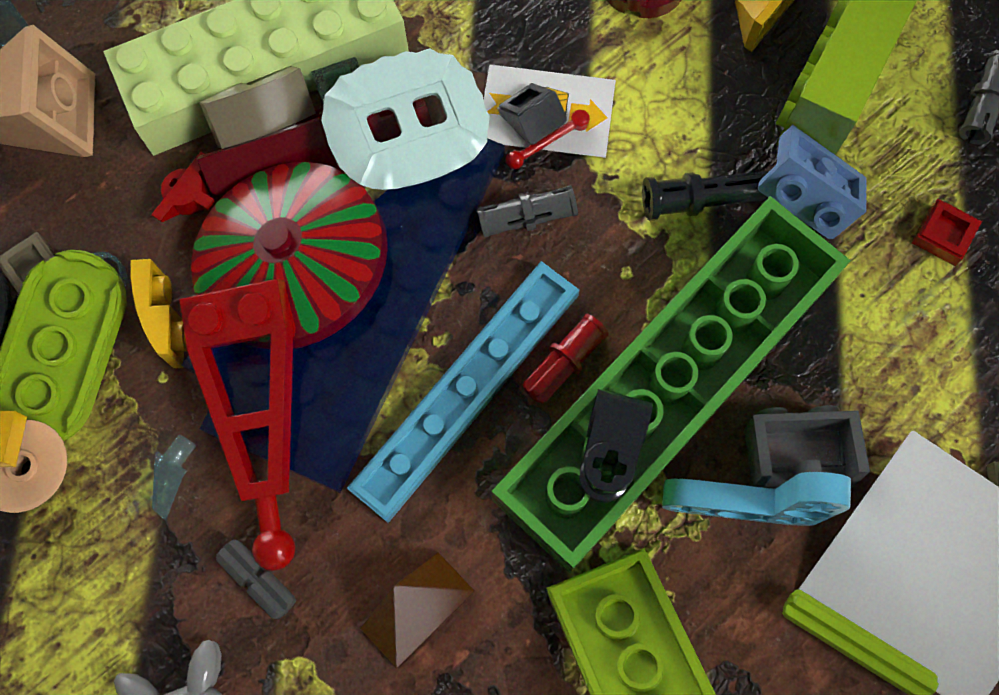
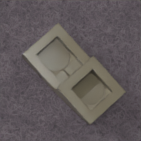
M292 66L252 85L240 83L199 102L218 148L221 149L265 136L316 114L301 69Z

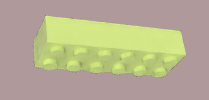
M233 0L103 52L134 129L153 156L211 133L199 102L240 83L252 85L292 66L301 69L308 92H312L336 82L339 76L352 73L363 64L373 63L383 56H396L405 51L409 52L404 20L394 0Z

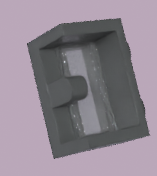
M833 405L815 407L810 409L808 413H788L787 409L780 407L767 408L753 415L744 429L750 468V486L776 489L800 473L828 472L850 477L852 489L870 472L859 411H840L839 407Z

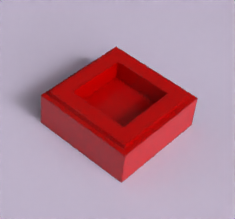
M937 198L929 208L911 243L956 266L962 261L982 221Z

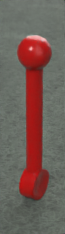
M577 110L572 114L571 121L554 130L537 143L531 144L520 152L515 150L509 152L506 156L507 166L511 169H519L526 158L572 130H585L589 126V114L584 110Z

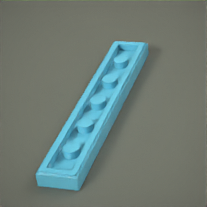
M541 261L347 489L389 523L579 296L580 290Z

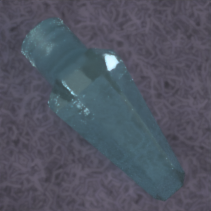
M180 434L164 455L158 451L155 453L152 509L165 520L181 480L187 472L181 465L196 447L194 443Z

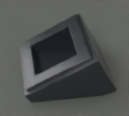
M534 83L529 84L497 107L499 114L530 144L537 143L567 121V116L556 91Z

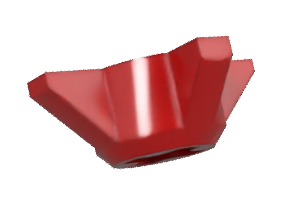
M200 151L187 169H177L164 178L161 184L163 200L151 214L152 217L160 222H164L180 214L191 215L200 210H209L215 200L208 196L209 191L205 184V177L197 161V157L204 153Z

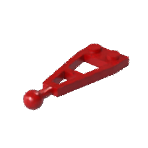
M273 279L179 299L187 351L241 501L255 499L260 534L256 537L252 546L253 558L261 568L269 571L285 568L290 564L295 555V542L292 536L281 528L276 495L289 492L293 327L285 281ZM271 336L269 410L235 416L211 348ZM269 427L268 480L258 482L241 432Z

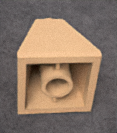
M35 25L24 27L0 49V144L80 157L93 156L95 73Z

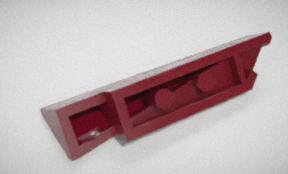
M421 98L414 101L413 107L420 124L423 127L433 126L424 99ZM324 106L314 108L316 114L288 127L197 157L198 164L210 191L213 194L227 193L247 177L269 167L286 163L312 162L328 165L343 171L339 167L327 142L321 121ZM384 110L367 117L372 135L377 142H385L401 135V130L392 111Z

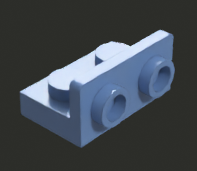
M792 124L779 137L777 164L759 181L758 190L768 198L771 196L793 215L827 239H834L866 212V177Z

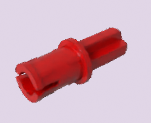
M585 314L577 326L559 344L552 343L549 347L551 353L524 381L523 388L527 394L540 404L546 403L573 373L580 374L583 369L581 364L601 341L609 336L606 327L592 315Z

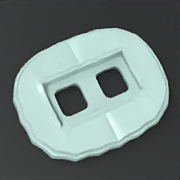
M429 48L417 53L405 51L396 56H383L373 63L361 65L352 73L339 76L334 86L325 94L321 121L328 145L339 167L360 185L372 189L389 190L430 181L474 160L487 143L490 116L484 106L483 95L476 86L473 73L461 66L453 55L440 54ZM431 95L437 96L446 115V121L431 127H423L418 120L413 102ZM384 110H390L395 115L401 135L385 142H377L372 135L367 117Z

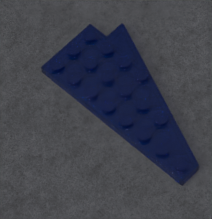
M487 138V143L475 159L464 166L430 181L398 189H389L374 201L382 216L387 234L386 264L376 291L363 310L345 327L321 341L293 349L290 472L337 493H341L477 212V207L480 206L505 154V145ZM243 342L211 348L234 415L269 410L270 349L257 348ZM190 356L185 358L182 366L187 371L196 374ZM208 411L199 429L205 434L219 439ZM269 427L242 431L241 435L247 452L268 461Z

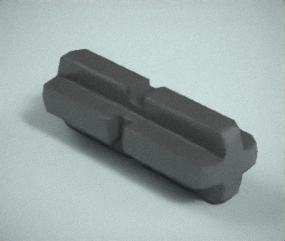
M233 539L216 555V561L240 586L248 587L247 593L271 618L280 619L295 604V596L271 572L263 571L264 569L255 562L251 551L242 542Z

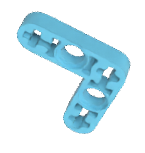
M805 472L795 475L776 489L693 479H667L664 481L662 508L680 513L785 525H816L850 509L851 478L836 473Z

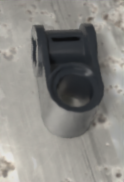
M598 389L586 437H588L579 474V483L582 491L590 499L600 503H609L617 500L625 493L627 486L635 475L639 453L647 434L653 403ZM602 463L612 465L611 470L614 478L611 483L601 481L602 475L599 469Z

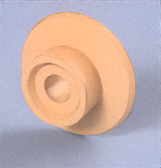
M27 420L16 467H0V511L19 513L32 510L52 497L61 485L67 468L66 448L59 434L45 423ZM30 461L31 466L29 471L26 474L22 475L21 471L23 465L26 462Z

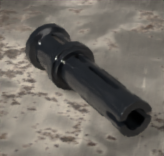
M769 171L701 178L699 174L689 172L685 173L682 178L656 181L655 177H645L642 184V202L645 216L649 221L658 220L660 215L686 212L688 216H697L704 210V207L767 200L768 197L759 192L758 183Z

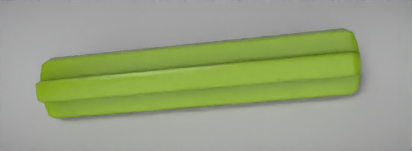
M794 590L787 598L782 614L797 626L907 695H933L939 685L937 682L938 677L928 668L802 590Z

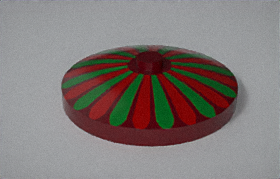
M293 162L269 167L235 185L216 203L207 215L198 232L192 253L191 275L196 295L273 279L283 280L286 284L292 320L293 349L311 345L345 327L363 310L372 298L382 278L386 264V228L382 216L368 192L345 172L328 165L312 162ZM271 336L243 342L250 346L271 350Z

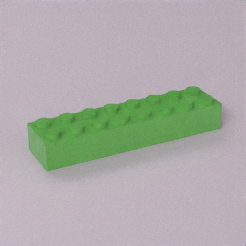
M770 196L491 491L492 501L567 572L571 573L833 283L851 260ZM598 389L653 403L651 418L643 447L639 453L635 475L627 486L625 493L617 500L609 503H600L590 499L582 491L579 483L580 469L588 437H586ZM602 463L599 469L602 475L601 481L611 483L614 478L611 470L612 465Z

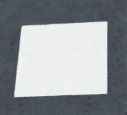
M911 431L798 590L804 591L934 672L938 677L937 682L939 683L936 692L940 695H989L999 681V487L917 432Z

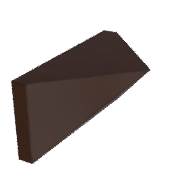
M437 552L394 585L360 629L396 668H399L475 590Z

